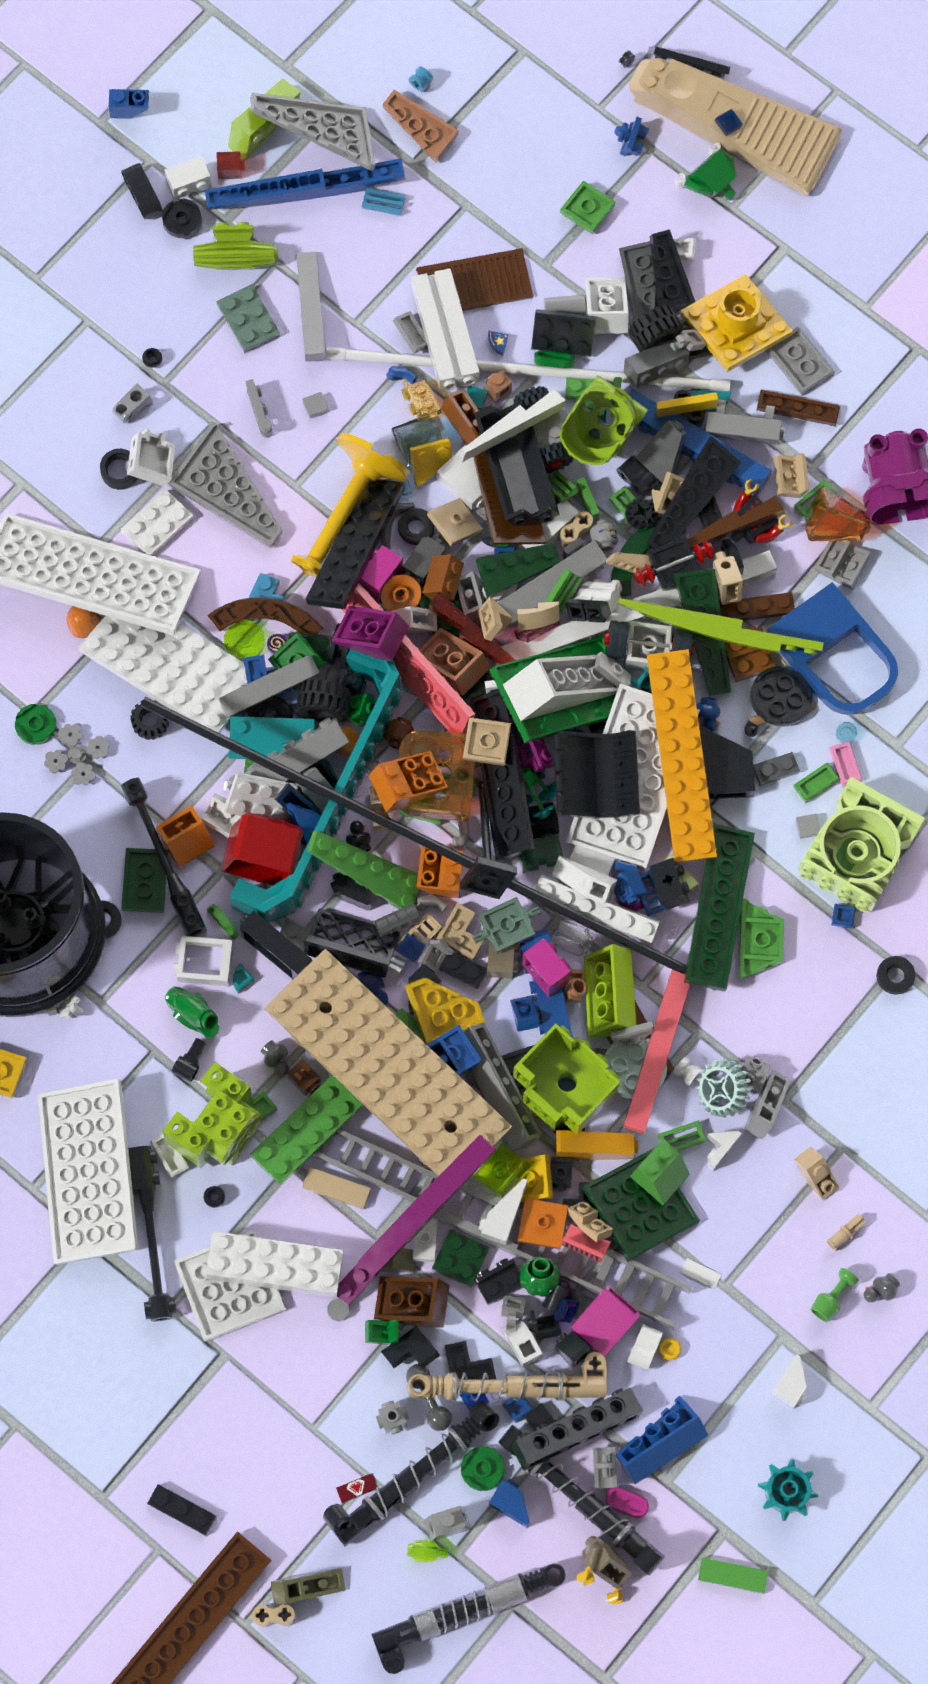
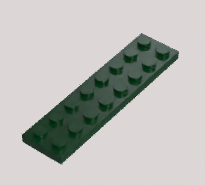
M713 824L717 858L706 859L684 983L725 992L729 980L755 833Z

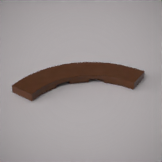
M250 597L235 600L215 609L207 615L219 631L236 622L251 618H263L282 622L300 632L307 641L324 629L314 617L300 607L269 597Z

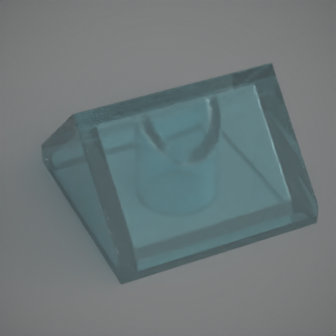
M432 417L394 429V434L407 466L412 465L409 448L442 440L439 426Z

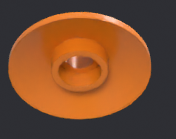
M408 575L394 576L382 587L380 594L381 602L388 611L409 606L416 607L421 599L420 585L414 578ZM402 589L400 594H396L398 590Z

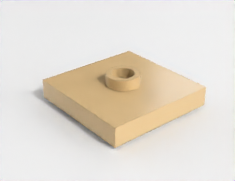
M460 498L432 509L427 514L450 546L473 537L483 530Z
M469 717L463 760L505 766L511 723Z

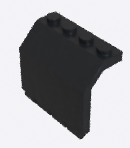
M635 730L609 734L559 731L557 735H553L554 750L559 752L554 754L555 771L560 773L555 775L556 792L561 794V796H556L557 811L561 812L562 816L600 819L629 817L640 814Z

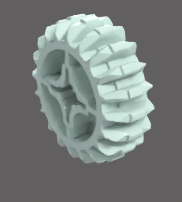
M727 1059L714 1060L712 1063L705 1065L706 1069L700 1071L702 1077L697 1078L700 1085L695 1087L700 1090L696 1097L702 1098L700 1105L705 1106L704 1111L711 1112V1115L719 1116L720 1118L732 1117L735 1113L742 1112L741 1108L747 1106L745 1100L751 1098L747 1095V1092L752 1090L747 1086V1083L751 1080L745 1079L748 1072L741 1071V1065H736L735 1061H728ZM721 1071L727 1073L725 1077H717ZM729 1099L730 1102L725 1106L720 1103L722 1100Z

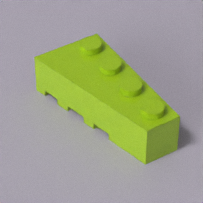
M282 78L265 94L300 99L301 91ZM250 106L232 121L228 148L246 161L278 125L252 113Z

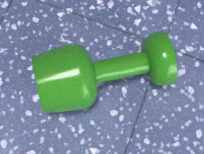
M845 1268L839 1270L838 1276L841 1280L830 1294H818L810 1308L811 1312L824 1322H829L839 1312L840 1304L837 1299L847 1285L854 1286L859 1282L858 1278Z

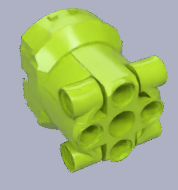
M597 375L564 421L559 433L561 442L568 451V454L579 460L580 463L604 465L611 458H616L626 444L625 441L633 433L636 424H639L644 418L648 409L634 399L632 400L626 391L613 386ZM587 400L594 403L595 408L593 410L586 407ZM603 409L610 410L614 415V422L611 424L604 423L600 418V411ZM621 423L626 426L624 433L619 429ZM592 429H598L600 431L599 438H596L592 435Z

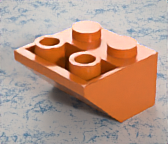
M192 805L156 826L158 836L179 868L215 847L204 823Z
M421 846L416 888L436 896L459 899L462 865Z

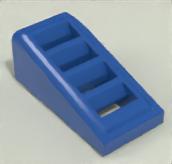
M651 870L640 873L642 880L646 878L650 880L644 883V887L646 888L651 885L653 887L652 890L647 891L646 894L640 897L647 916L666 910L661 904L651 909L648 905L659 901ZM656 894L657 897L646 901L645 897Z

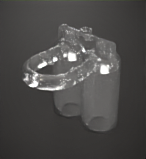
M562 919L552 944L556 948L573 955L586 957L589 949L593 946L592 942L595 934L591 933L589 928H584Z

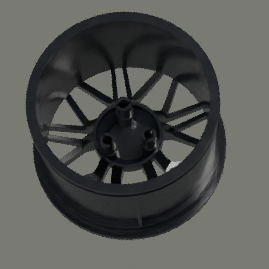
M0 812V863L18 860L6 889L0 881V1016L25 1017L36 1015L58 1006L75 995L86 984L98 966L106 940V919L97 890L82 872L74 852L65 839L53 828L35 818L17 813ZM26 860L35 861V891L27 894L14 891ZM42 863H45L65 874L42 892ZM72 879L51 901H44L67 880ZM74 888L72 905L58 904ZM69 913L59 931H55L46 925L47 916ZM42 937L50 940V942L47 944ZM34 947H36V949L39 950L34 954L21 959V954L28 952ZM8 955L10 956L11 963H7Z

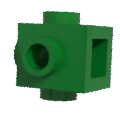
M365 692L353 695L350 700L347 719L358 726H365L377 700L374 699L372 694Z

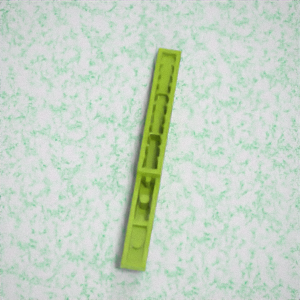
M621 598L617 600L618 605L657 621L744 647L778 653L782 645L784 650L796 651V648L804 649V653L816 655V652H821L823 649V642L743 629V620Z

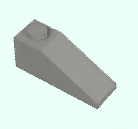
M774 1070L771 1071L748 1116L744 1130L760 1139L766 1136L775 1123L790 1085V1079Z

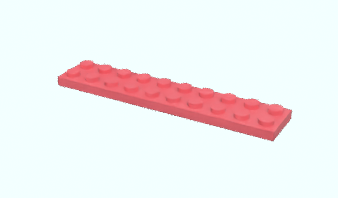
M359 582L345 610L341 609L344 613H346L349 606L383 610ZM405 634L392 660L399 672V676L457 742L464 740L467 734L469 717L474 718L475 713Z

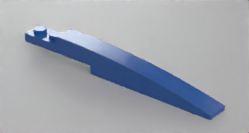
M402 158L375 163L373 170H368L362 166L328 172L318 169L205 190L208 209L268 205L365 191L367 186L405 180Z

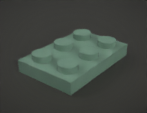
M252 284L216 301L219 310L244 353L280 336L277 326Z

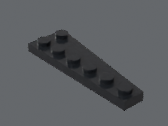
M710 436L647 540L646 543L651 548L656 549L676 541L742 463L714 437Z

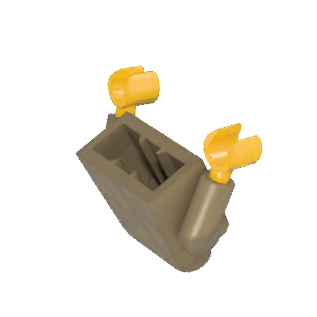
M591 1536L586 1540L585 1545L587 1547L582 1551L586 1559L584 1563L585 1571L577 1574V1581H584L583 1586L593 1583L595 1581L594 1572L614 1587L613 1592L607 1593L608 1603H612V1605L620 1604L624 1600L620 1590L623 1588V1583L633 1573L613 1547L599 1537Z

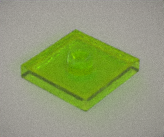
M501 1145L473 1177L477 1182L503 1198L531 1165L528 1161Z

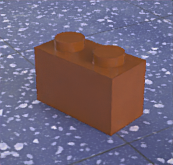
M452 554L433 556L423 594L435 602L454 601L464 563Z

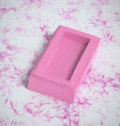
M850 741L830 746L829 750L837 775L840 778L841 787L846 786L850 777L862 782Z

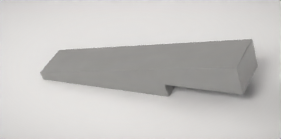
M316 251L296 253L305 361L326 360Z

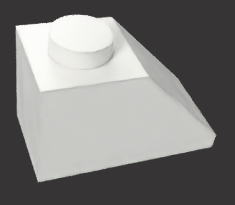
M795 1355L771 1393L792 1408L796 1404L801 1406L807 1396L804 1393L807 1384L799 1355Z

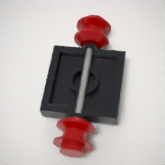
M686 537L648 551L647 556L652 568L647 564L644 565L643 570L637 567L634 573L635 580L638 585L642 584L645 587L646 581H650L653 584L656 576L662 591L675 587L673 574L700 571L696 559L701 563H704V558L706 557L712 560V555L715 554L714 548L711 543H707L704 540L702 546L695 544L692 552Z

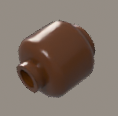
M397 717V719H392L389 722L384 737L389 742L388 745L399 750L400 747H408L415 730L411 721L403 717Z

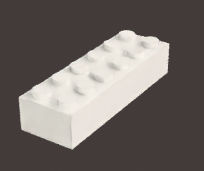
M213 1231L206 1268V1279L337 1298L343 1250Z

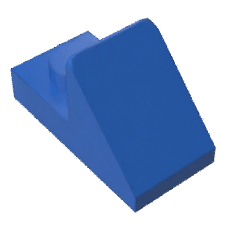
M531 995L510 1000L517 1031L537 1028L539 1018Z

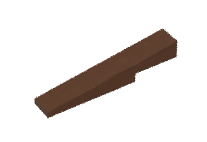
M773 496L740 517L736 510L689 537L687 542L691 551H693L694 545L702 546L704 540L712 544L786 513L777 497Z

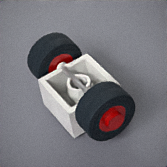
M613 620L609 624L608 632H605L604 645H606V655L609 658L624 659L625 669L645 671L644 667H648L647 655L689 649V656H693V634L688 630L674 629L671 640L672 626L630 621L628 626L627 622Z

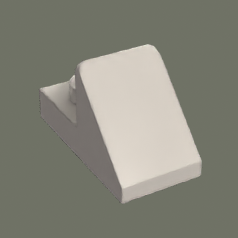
M739 1131L709 1133L707 1139L717 1146L718 1149L714 1147L707 1156L709 1159L707 1166L714 1171L740 1139L742 1133Z

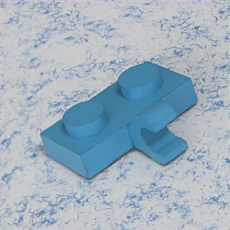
M263 573L259 574L248 597H269L285 600V597L275 594L280 583L279 580Z

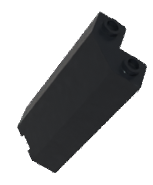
M517 402L503 410L491 404L475 412L480 435L519 405L525 410L528 408ZM533 426L485 450L507 522L514 526L548 523L554 517L560 515Z

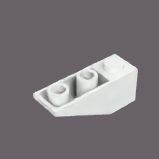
M560 855L552 873V876L582 895L602 904L607 903L611 899L617 883V879Z

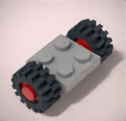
M545 386L531 387L530 390L526 389L525 392H520L519 395H516L513 403L520 402L529 409L549 393L548 389ZM558 412L533 425L548 474L555 470L558 471V469H564V466H569L573 462V456L568 454L559 436L563 423Z

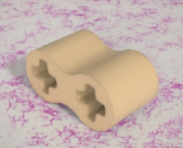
M581 511L577 513L573 523L565 525L561 529L560 545L563 548L577 538L590 534L593 517L589 512Z
M286 1604L280 1605L277 1608L260 1605L252 1612V1619L259 1627H267L273 1623L285 1627L290 1626L296 1617L293 1608ZM285 1609L291 1614V1617H287V1621H283L282 1617H279V1614H283ZM262 1610L265 1611V1614L269 1615V1617L265 1618L264 1622L256 1618L257 1615L261 1614Z

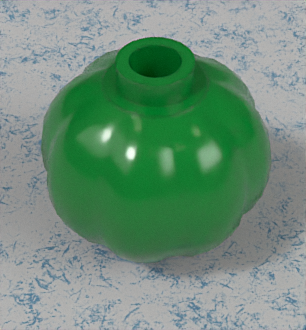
M534 1257L523 1264L520 1284L530 1295L545 1297L559 1285L561 1272L551 1259Z

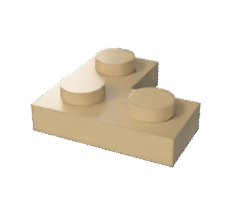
M457 903L436 940L442 939L449 944L448 947L474 960L484 941L475 944L472 938L474 935L467 932L476 913Z

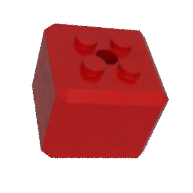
M245 813L230 829L221 871L270 886L277 884L295 871L303 836L300 826L290 824L285 820L269 818L258 813Z

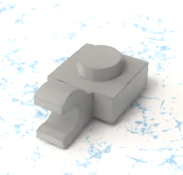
M696 329L681 331L675 337L677 342L671 343L670 346L675 352L680 351L684 347L689 351L703 349L707 343Z
M504 1295L501 1316L507 1317V1331H515L516 1318L523 1319L526 1298Z

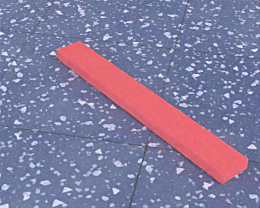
M674 970L669 975L653 1027V1033L649 1040L623 1125L624 1128L641 1134L645 1133L690 986V984L684 983L685 974Z

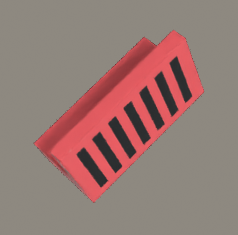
M570 1224L562 1240V1246L599 1263H602L611 1243L605 1239L596 1242L579 1227Z

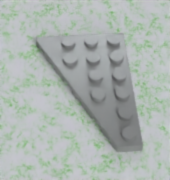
M260 93L251 94L252 113L368 170L374 169L375 159L366 108Z
M212 422L168 483L169 487L269 548H272L282 534V529L217 424Z

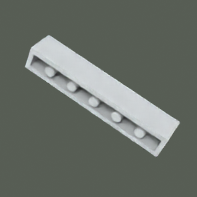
M545 875L540 876L535 888L536 891L607 926L650 943L654 941L661 923L657 919L611 901L602 904L582 895L567 884Z

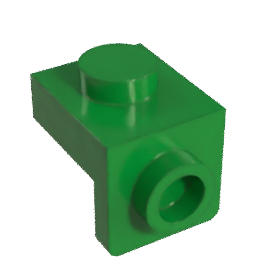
M398 1320L365 1321V1343L390 1345L398 1342L401 1333Z

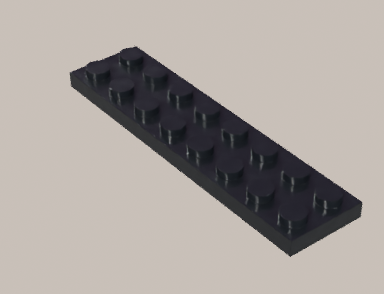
M380 479L376 481L369 480L344 526L338 533L305 598L308 605L345 610L405 490L404 482Z
M499 689L471 699L470 705L475 713L474 718L511 723L505 766L480 762L495 859L502 861L531 851L535 847L514 720L503 700V696Z

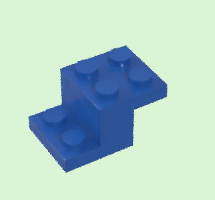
M460 1025L427 1044L462 1079H464L465 1072L482 1063V1059Z

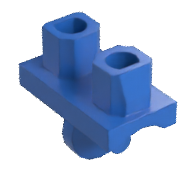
M637 116L634 122L630 124L624 122L622 126L615 128L614 133L618 136L617 141L623 142L619 154L625 156L630 153L638 156L641 153L643 144L635 141V139L638 137L643 140L649 131L648 127L641 124L642 118Z

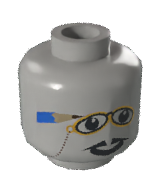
M600 520L590 529L591 542L595 540L603 552H608L615 548L614 546L618 543V535L614 524L608 523L607 520Z

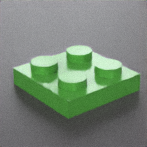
M583 180L560 208V213L593 234L614 208L616 202Z

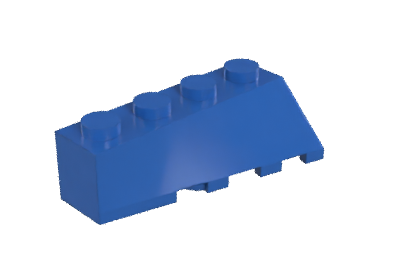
M680 1395L674 1400L675 1404L670 1409L666 1407L660 1413L661 1417L654 1424L650 1422L645 1427V1432L641 1436H635L616 1454L622 1468L634 1484L645 1479L708 1436L700 1417Z

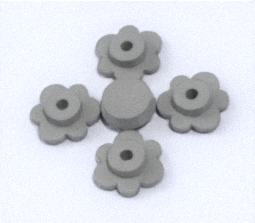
M65 724L64 728L58 731V736L61 738L62 744L68 743L72 748L69 749L67 755L61 754L60 750L47 752L44 765L49 768L51 773H57L59 770L65 769V763L69 759L73 764H77L76 769H73L71 772L74 776L73 782L76 785L83 784L86 786L96 777L95 772L92 771L93 767L83 763L86 753L92 755L94 759L104 758L108 755L109 743L102 736H96L95 739L88 740L86 749L76 746L78 740L82 738L80 726L77 724L72 726Z

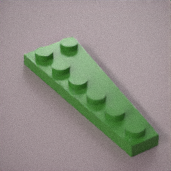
M319 831L312 832L307 852L327 865L334 867L343 875H348L356 880L357 884L364 885L373 894L386 899L389 904L397 909L412 903L415 905L419 889L416 888L418 873Z

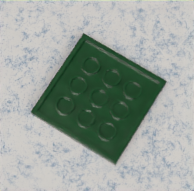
M654 1148L582 1187L591 1204L598 1211L601 1220L613 1228L612 1238L627 1262L700 1222L680 1188L662 1205L630 1177Z

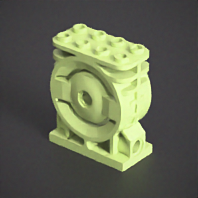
M850 777L835 805L837 812L820 829L806 855L801 860L798 871L803 879L818 883L822 890L832 891L837 894L840 900L844 902L849 901L855 904L859 911L866 913L873 910L898 866L901 850L910 847L920 831L925 818L857 779ZM850 829H860V830L847 831V832H845V833H843V834L837 832V831L843 832V831L850 830ZM856 838L858 840L852 841L846 850L847 860L855 864L850 872L839 864L836 854L846 839ZM876 839L879 841V843H880V845H881V847H882L883 856L886 857L887 859H885V858H883V857L880 856V854H881V852H880V847H879V844H878V842L876 841ZM854 848L860 849L862 856H854L851 850ZM825 849L832 852L835 865L842 873L850 876L849 879L836 871L830 862L829 853L825 852ZM869 874H871L872 876H874V877H869V878H867V879H856V878H860V877L867 876V875H869Z

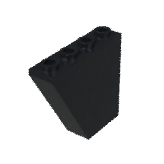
M699 725L709 799L754 797L753 752Z

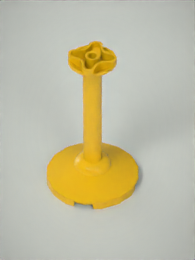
M341 433L336 438V443L352 460V468L355 473L308 555H293L290 559L303 572L317 577L323 560L369 480L376 481L381 477L407 482L410 471L396 458L388 453L386 456L380 455L372 450V443L348 433Z

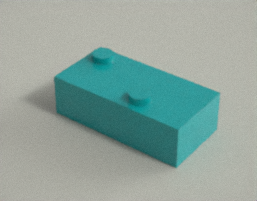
M230 716V739L267 756L273 751L280 752L284 749L283 745L291 740L298 741L302 738L301 734L309 729L314 731L316 720ZM229 750V759H246Z

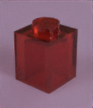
M216 152L218 179H242V171H245V159H241V152Z

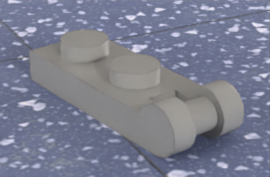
M250 379L245 381L246 390L260 433L263 437L268 438L273 433L272 423L265 417V415H268L265 403H261L259 397H262L259 385L255 386L254 380Z

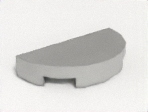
M650 1021L610 1032L611 1038L617 1044L621 1042L625 1043L626 1046L637 1045L646 1041V1037L653 1033V1024Z

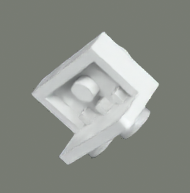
M215 793L201 820L207 827L229 838L231 827L241 816L225 813L224 807L227 799Z

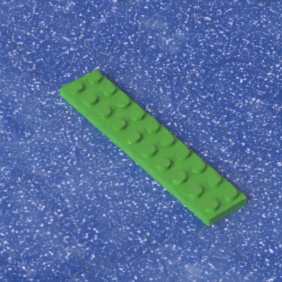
M401 1008L395 1015L424 1042L417 1021ZM331 1075L250 1153V1157L281 1186L364 1105Z

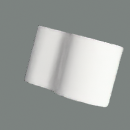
M643 1324L627 1362L648 1371L663 1332Z

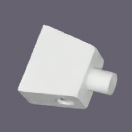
M409 606L391 611L397 612L409 625L406 635L437 631L436 610ZM418 619L419 622L413 623V620Z

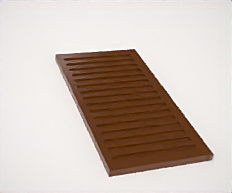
M522 248L416 267L418 275L427 273V276L435 274V271L451 269L462 311L533 298L523 253L524 250Z
M483 451L474 456L473 459L492 545L545 544L542 523L514 526L505 520L486 452Z

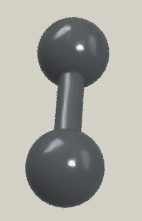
M419 1364L412 1365L406 1373L407 1383L412 1376L417 1374L430 1376L431 1378L429 1369L427 1367L422 1369ZM420 1381L413 1383V1388L420 1389L421 1392L424 1390V1385ZM431 1395L430 1398H424L430 1409L427 1415L428 1425L435 1431L446 1430L452 1422L450 1411L446 1407L438 1406Z

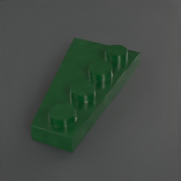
M555 543L476 559L487 599L560 563Z

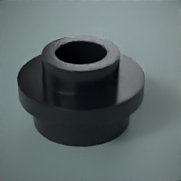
M148 348L142 355V361L145 366L155 368L161 364L162 354L156 348ZM150 357H155V358H156V359L153 360V361H150V360H149Z
M218 1186L207 1188L203 1195L204 1202L211 1208L220 1207L225 1201L223 1189ZM212 1194L219 1196L216 1201L210 1199Z

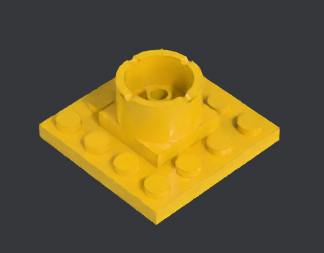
M746 274L682 309L680 312V316L689 327L696 329L707 343L705 346L726 372L731 371L793 334L791 327Z

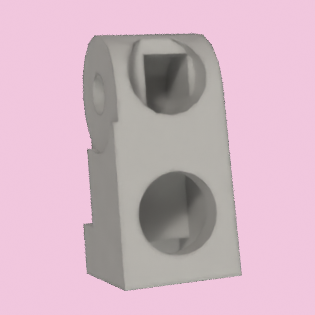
M137 383L116 403L112 412L123 423H127L136 413H139L145 406L148 407L153 401L150 395Z

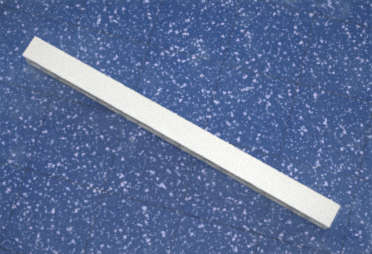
M770 550L742 560L744 565L743 575H741L743 580L742 587L776 575L777 566ZM676 586L665 591L660 589L632 599V601L683 609ZM617 605L605 623L588 622V620L586 622L571 621L490 650V659L493 666L603 637L605 632H608L609 624L613 620L627 622L629 626L630 621L645 623L654 619Z

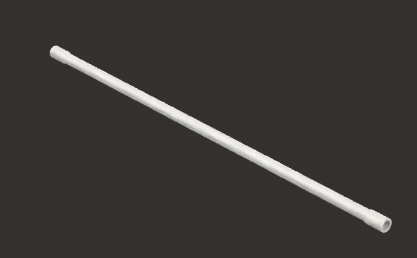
M327 347L326 359L356 360L433 367L430 356L347 350L335 347ZM476 360L479 371L500 372L503 370L504 373L582 379H595L599 375L608 382H614L615 377H622V383H632L623 372L575 368L564 369ZM666 376L647 384L711 391H730V380L719 379L707 380Z

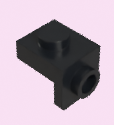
M534 1310L530 1311L531 1319H528L527 1322L530 1332L535 1334L536 1341L562 1335L557 1314L536 1318Z

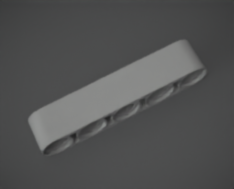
M310 654L220 697L219 701L227 718L319 675L320 672Z

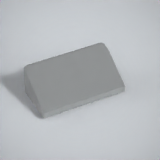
M306 768L303 771V775L334 790L317 768ZM295 783L320 812L325 809L329 799Z

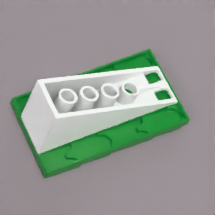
M604 636L497 665L489 670L495 679L494 681L503 696V700L512 715L519 733H521L524 743L551 737L558 734L559 731H571L575 728L603 722L608 719L618 687L594 669L596 656L600 652L606 655ZM610 658V659H612L615 663H617V661H616L615 658Z

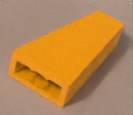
M556 1130L555 1157L573 1158V1160L634 1159V1153H638V1140H634V1133L581 1131L576 1135L573 1131Z

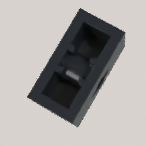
M672 857L649 866L659 902L666 910L690 902L688 894L691 891L688 883L684 882L683 875H685V870L681 863H677Z

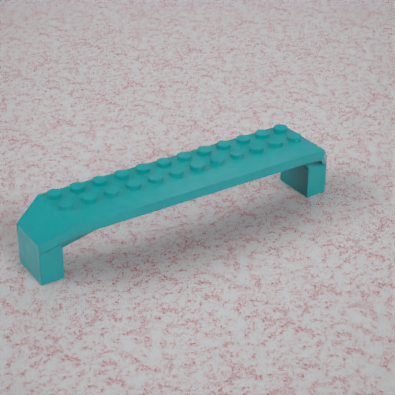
M350 649L346 657L347 672L362 673L365 680L374 683L379 696L334 789L349 798H354L358 790L356 785L359 779L363 780L367 772L366 764L368 761L373 760L376 753L375 745L376 743H381L385 733L383 729L393 718L392 710L394 706L398 707L400 704L402 689L400 688L399 672L393 661L375 659ZM329 800L314 831H319L331 837L333 834L336 835L341 825L339 820L342 815L345 816L348 809ZM310 840L294 873L267 890L238 878L230 895L232 909L243 914L248 913L249 915L255 911L269 923L292 915L296 912L297 908H301L305 901L303 895L306 889L310 890L314 882L313 874L315 871L320 870L323 861L307 852Z

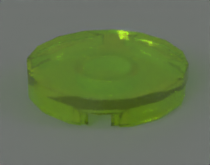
M242 620L226 630L224 646L227 653L240 661H244L243 658L258 656L263 652L265 634L255 622Z

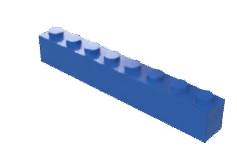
M631 389L629 395L632 400L634 399L648 409L641 422L636 424L637 428L644 434L649 433L655 436L667 421H678L684 426L685 429L683 431L687 433L681 454L688 456L694 462L707 439L712 435L676 414L656 417V402ZM714 437L742 462L728 478L727 482L732 485L736 484L742 490H746V481L753 479L750 483V488L754 489L755 485L759 484V489L751 492V494L755 493L758 496L770 478L771 469Z
M548 929L534 931V937L521 942L522 954L543 938L547 943L551 942ZM531 976L532 981H529V988L531 994H535L536 1001L533 1003L537 1014H540L541 1022L538 1024L540 1035H545L556 1023L560 1027L562 1025L566 1027L573 1038L562 988L548 997ZM563 1078L558 1082L559 1088L566 1092L572 1091L576 1087L575 1082L570 1078Z

